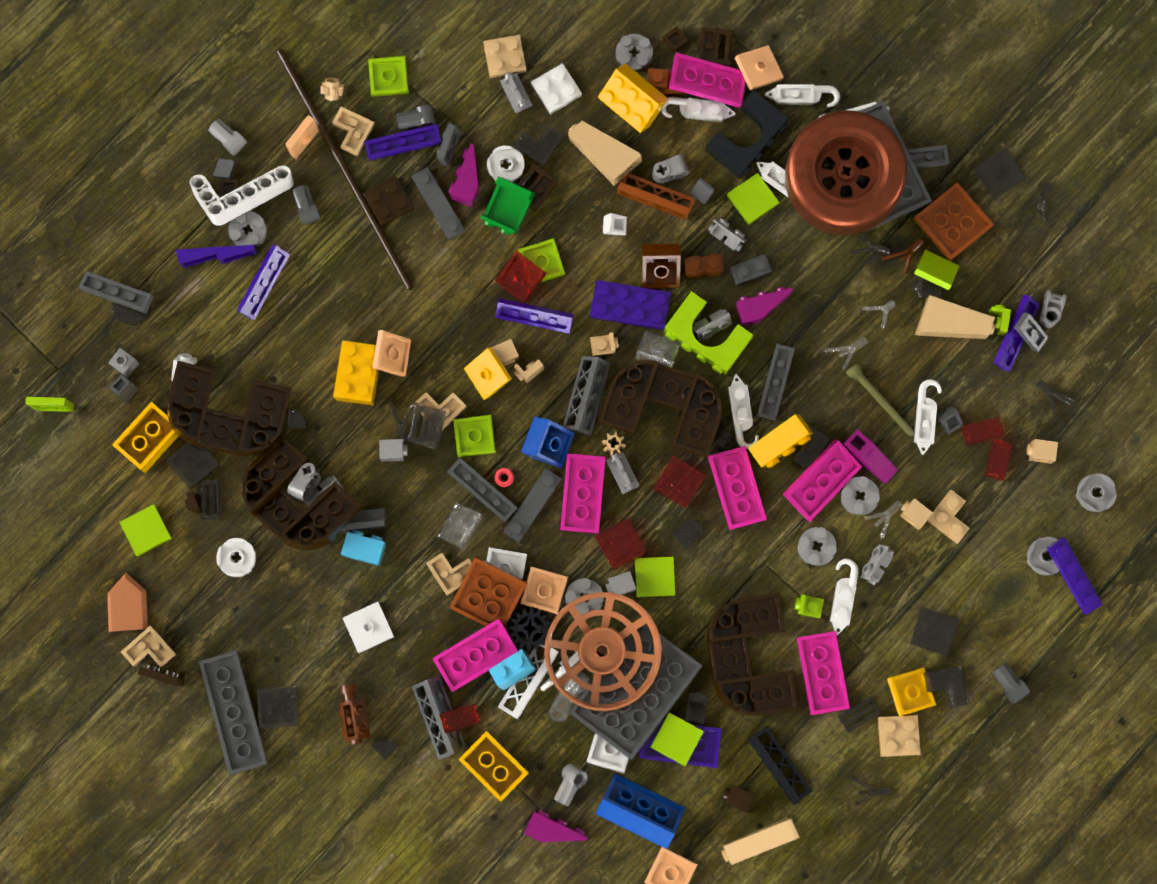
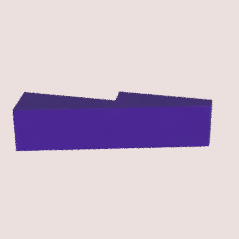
M254 245L176 250L179 264L183 268L218 258L221 264L258 254Z

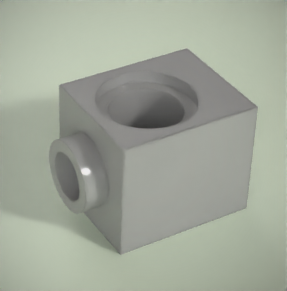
M121 348L108 362L127 378L131 376L140 364Z
M403 439L379 440L381 462L404 461V456H408V446L404 444Z
M630 571L608 578L609 583L605 584L607 591L610 593L626 595L636 591Z

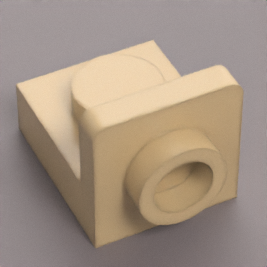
M613 332L609 333V335L590 337L593 357L613 355L616 352V348H619L618 338L613 336Z
M540 360L532 361L525 367L526 370L523 371L518 364H515L514 374L520 381L524 380L528 383L544 370V365Z

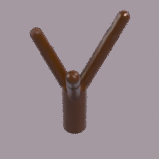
M918 238L908 249L883 256L882 260L903 255L900 261L907 258L904 274H907L913 254L924 242Z

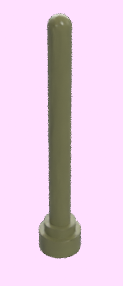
M858 363L853 365L846 374L850 378L857 379L908 436H913L914 430L862 374V367Z

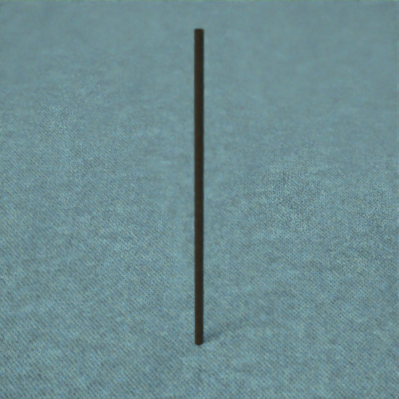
M278 50L276 52L311 117L314 118L322 137L407 290L414 287L284 50Z

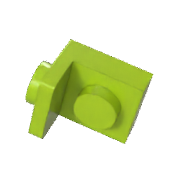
M995 305V307L990 308L989 314L999 316L996 318L995 328H997V335L1004 336L1008 332L1011 309H1006V306Z
M801 594L800 598H796L795 609L798 610L797 614L820 619L824 599Z

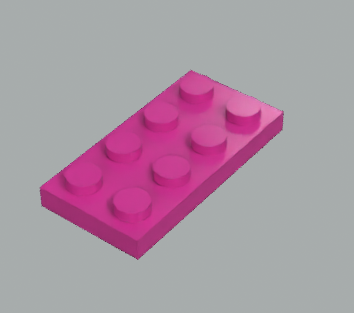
M676 52L669 89L740 108L746 80L739 69Z
M835 439L783 495L810 522L862 466L839 440Z
M743 446L709 456L708 460L729 531L766 521L767 518L746 447Z
M567 454L560 531L599 534L606 457Z
M499 618L432 659L453 692L519 650Z
M836 631L796 638L810 715L850 709Z

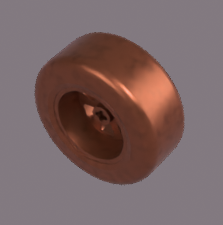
M850 110L831 112L809 123L794 140L785 169L787 194L797 213L813 227L836 235L862 233L883 222L897 205L907 179V160L902 144L896 134L878 118L863 112ZM850 149L852 151L850 159L841 160L838 150ZM864 156L869 163V167L858 169L855 162L859 157ZM826 157L831 158L835 162V167L832 170L821 167ZM843 170L845 172L849 171V175H842ZM859 176L867 177L870 180L865 189H861L856 184ZM832 177L836 185L831 190H827L822 183L823 179ZM849 186L853 196L848 198L840 197L841 187Z

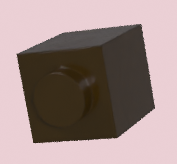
M731 785L730 789H725L722 799L725 800L724 804L748 813L754 794Z

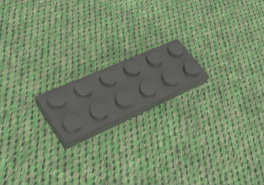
M235 650L199 661L229 775L268 764L238 651Z

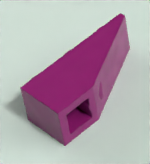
M470 144L469 149L466 148L462 157L464 162L462 166L459 165L457 168L456 176L458 177L455 183L452 182L449 193H451V200L473 208L479 192L474 145Z
M781 287L773 293L765 291L757 294V297L750 298V296H744L739 298V301L736 303V309L741 327L760 323L792 294L793 288Z
M858 429L843 444L858 462L884 484L898 471L872 441Z
M539 810L538 813L534 811L524 832L525 835L540 842L585 841L588 839L585 836V831L577 827L572 830L567 827V822L558 818L556 821L549 819L550 814Z

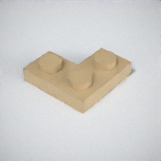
M340 107L332 122L333 125L348 132L341 145V149L359 156L365 144L364 141L368 139L375 123L343 107Z
M427 392L412 405L438 433L467 407L454 393L438 405Z
M949 490L927 521L958 544L970 529L955 517L966 501L954 491Z
M441 553L426 564L448 596L459 589L472 562L468 558L452 569L443 553Z
M149 626L121 651L134 667L147 655H150L163 668L177 655L152 626Z

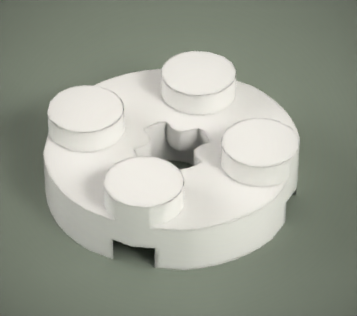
M500 146L492 151L493 153L487 160V169L495 182L498 176L511 182H515L522 177L525 164L524 158L519 151L511 146ZM503 161L511 163V166H509L508 169H505L500 165H503Z
M232 538L227 540L218 549L217 564L225 574L231 577H242L249 574L255 566L256 552L254 547L246 540ZM236 552H239V556H242L238 563L231 559L232 556H235Z

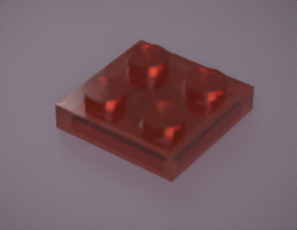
M516 250L495 282L519 301L526 304L547 273Z
M673 456L653 489L686 509L706 475Z
M629 518L595 535L612 570L647 553Z

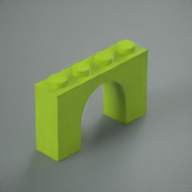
M691 291L665 326V335L672 341L677 340L680 342L681 347L687 352L692 351L697 354L696 357L701 362L711 364L715 372L726 375L752 340L753 334L738 324L727 340L719 346L708 347L699 343L693 335L692 325L706 307L707 302Z

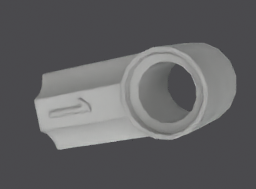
M220 119L214 121L209 128V132L233 156L247 143L238 132L231 130Z
M572 763L567 764L563 768L562 777L564 779L554 797L557 802L565 806L570 805L577 789L582 787L587 781V774Z

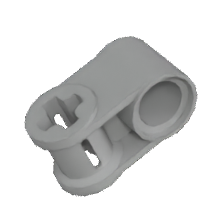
M676 155L656 163L652 173L654 182L663 184L687 176L690 172L683 155Z
M1051 290L1046 291L1040 315V324L1044 328H1052L1059 322L1066 302V294L1059 295L1052 293ZM1046 315H1052L1054 321H1049Z
M312 463L303 464L290 482L287 493L291 497L304 502L311 499L313 492L321 482V475L316 471Z

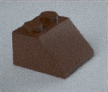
M642 244V288H680V244Z

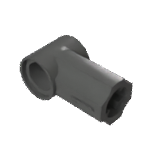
M422 105L417 107L416 110L396 114L399 130L421 128L435 124L431 105Z
M308 185L296 187L293 193L299 208L297 210L302 225L320 220L317 206L313 202Z
M1007 662L992 672L1004 688L1003 691L1012 704L1017 703L1030 693L1026 684L1021 679H1018Z

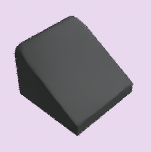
M219 159L213 177L223 180L232 179L237 166L236 162Z
M700 178L691 194L702 204H706L714 195V188Z
M123 374L109 387L125 403L139 390Z
M952 406L936 415V418L948 435L964 425L957 409Z

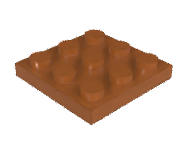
M958 183L913 218L949 261L953 260L994 226Z
M475 556L449 608L484 626L491 624L499 618L504 626H506L528 582Z

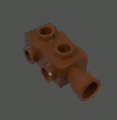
M356 684L340 686L341 694L344 695V702L340 703L339 715L343 720L342 734L346 742L351 741V745L363 743V739L370 738L364 699H356Z

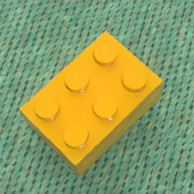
M627 64L618 67L598 96L602 102L640 133L651 126L668 100L666 96Z
M342 340L333 395L336 401L374 406L379 370L373 368L376 345Z
M151 402L112 445L141 471L146 473L179 435L170 425L168 416Z
M795 414L748 449L761 467H773L780 462L778 458L782 455L787 457L796 450L794 448L796 445H804L810 441V435L813 432L802 416Z
M488 731L459 759L500 802L529 774Z

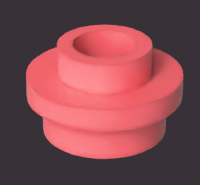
M501 468L495 474V481L500 487H508L513 483L514 475L511 470ZM507 475L508 480L502 481L501 476Z

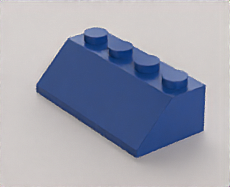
M614 773L596 815L667 849L676 833L685 807Z

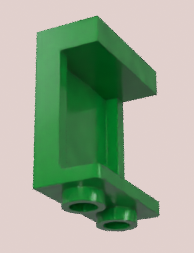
M498 176L495 182L497 184L484 215H481L480 219L485 220L483 224L492 228L494 226L500 227V232L511 236V234H518L535 192Z

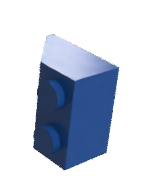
M534 417L521 453L562 469L575 433L549 419Z

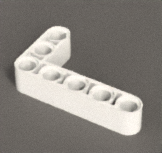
M279 166L220 198L203 175H195L190 180L195 198L211 222L217 226L223 225L289 190L294 184L291 171L287 166Z

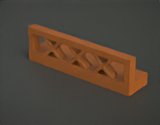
M630 173L622 179L617 188V194L684 220L688 219L695 202V198ZM627 178L635 181L637 187L625 184ZM652 187L655 194L643 191L642 188ZM664 193L670 194L672 201L661 198L659 195ZM680 200H685L690 203L687 208L685 206L677 204L676 202Z

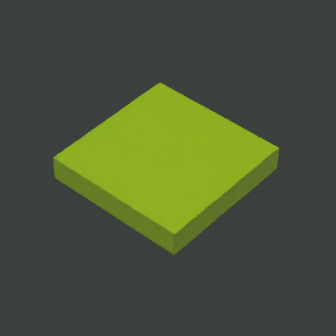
M405 56L368 59L372 97L409 93Z
M758 173L727 193V197L748 225L780 203Z
M554 238L518 249L529 286L565 275Z
M925 249L914 274L949 290L959 265Z
M26 397V404L36 411H74V404L66 398Z
M491 415L453 419L458 458L496 453Z
M155 504L119 522L137 557L172 539Z
M674 557L635 558L636 597L675 596Z
M668 713L650 748L686 766L704 731Z

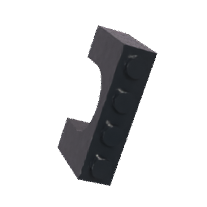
M754 90L742 103L740 110L758 124L761 130V139L751 147H738L717 132L705 147V152L739 179L742 175L746 176L751 171L753 162H758L763 157V151L766 147L771 148L776 141L775 137L778 133L783 134L788 127V117Z

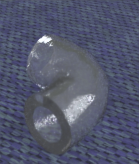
M579 672L576 675L582 681L590 684L588 677L584 673ZM572 679L563 685L566 691L576 698L586 690ZM559 691L549 709V716L558 722L565 721L574 703Z

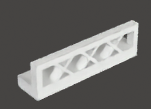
M535 647L529 657L531 660L535 657L533 664L537 665L538 671L535 676H526L519 681L526 680V691L517 694L515 687L517 683L509 688L498 708L516 719H519L547 673L545 659L537 660V650ZM550 648L551 665L559 653L553 648ZM514 689L515 695L510 696ZM516 697L517 705L513 712L504 707L507 699Z

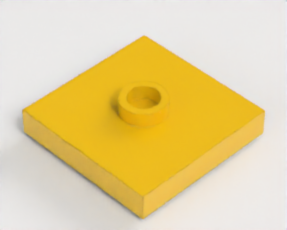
M492 347L487 348L464 368L484 400L491 397L512 379Z
M924 667L887 678L899 716L936 705Z

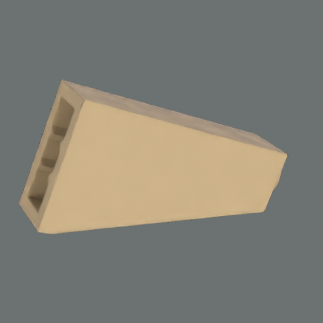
M584 121L574 124L569 129V140L614 186L642 162V156L639 152Z
M929 295L926 299L915 335L986 339L995 330L996 324L993 323L995 317Z
M785 818L722 845L724 850L721 853L725 862L729 861L733 865L799 838L792 819Z

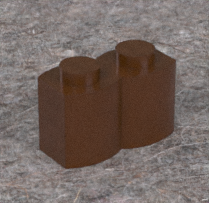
M709 254L705 257L690 256L684 260V274L687 279H699L703 276L710 278L722 275L724 270L723 256L720 254Z

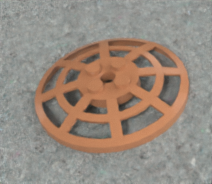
M597 592L578 597L559 611L548 629L544 656L549 677L563 696L583 708L609 711L633 703L649 689L659 670L662 647L657 627L651 616L642 606L623 595ZM606 598L604 610H593L581 615L575 607L577 604L589 599ZM614 600L631 606L642 617L631 623L623 615L612 611ZM569 611L574 621L567 628L563 640L551 639L557 623ZM603 616L601 627L590 629L585 622L590 617ZM613 617L626 625V628L619 633L609 629L610 618ZM646 623L653 637L654 655L642 653V643L637 629ZM576 626H579L584 633L580 642H568ZM630 634L633 635L636 652L625 651L623 639ZM600 645H604L607 649L606 654L602 657L598 656L596 652ZM550 647L561 649L562 663L566 673L559 679L555 676L551 665ZM567 650L578 651L580 662L572 668L568 662ZM624 658L634 660L633 666L626 676L619 669ZM641 661L653 663L647 679L636 691L629 681L636 674ZM586 668L594 673L592 685L582 681L576 675ZM613 673L618 680L617 683L600 686L601 675ZM572 679L580 687L590 690V703L574 697L566 691L563 685ZM623 687L629 694V697L615 703L598 704L599 692H609Z

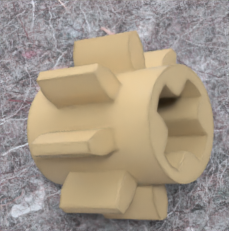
M327 78L325 82H322L320 94H325V99L338 100L339 96H342V93H344V84H339V79Z
M617 432L611 436L607 433V441L602 440V444L607 445L603 451H609L611 456L613 453L621 455L620 449L626 447L625 444L621 443L624 437L619 438ZM613 441H616L617 445L612 448L611 444Z

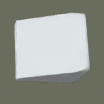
M613 213L605 215L603 234L626 235L627 217Z

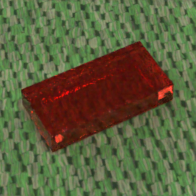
M999 417L961 427L966 446L1004 436Z
M993 439L985 477L1000 481L1005 480L1013 446L1012 443Z
M475 704L439 714L445 733L481 723Z

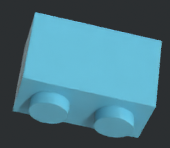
M353 530L352 533L347 532L341 555L380 566L386 543L382 541L383 538L371 535V538L364 537L363 532Z
M521 649L489 669V672L497 686L506 690L537 669L528 653Z

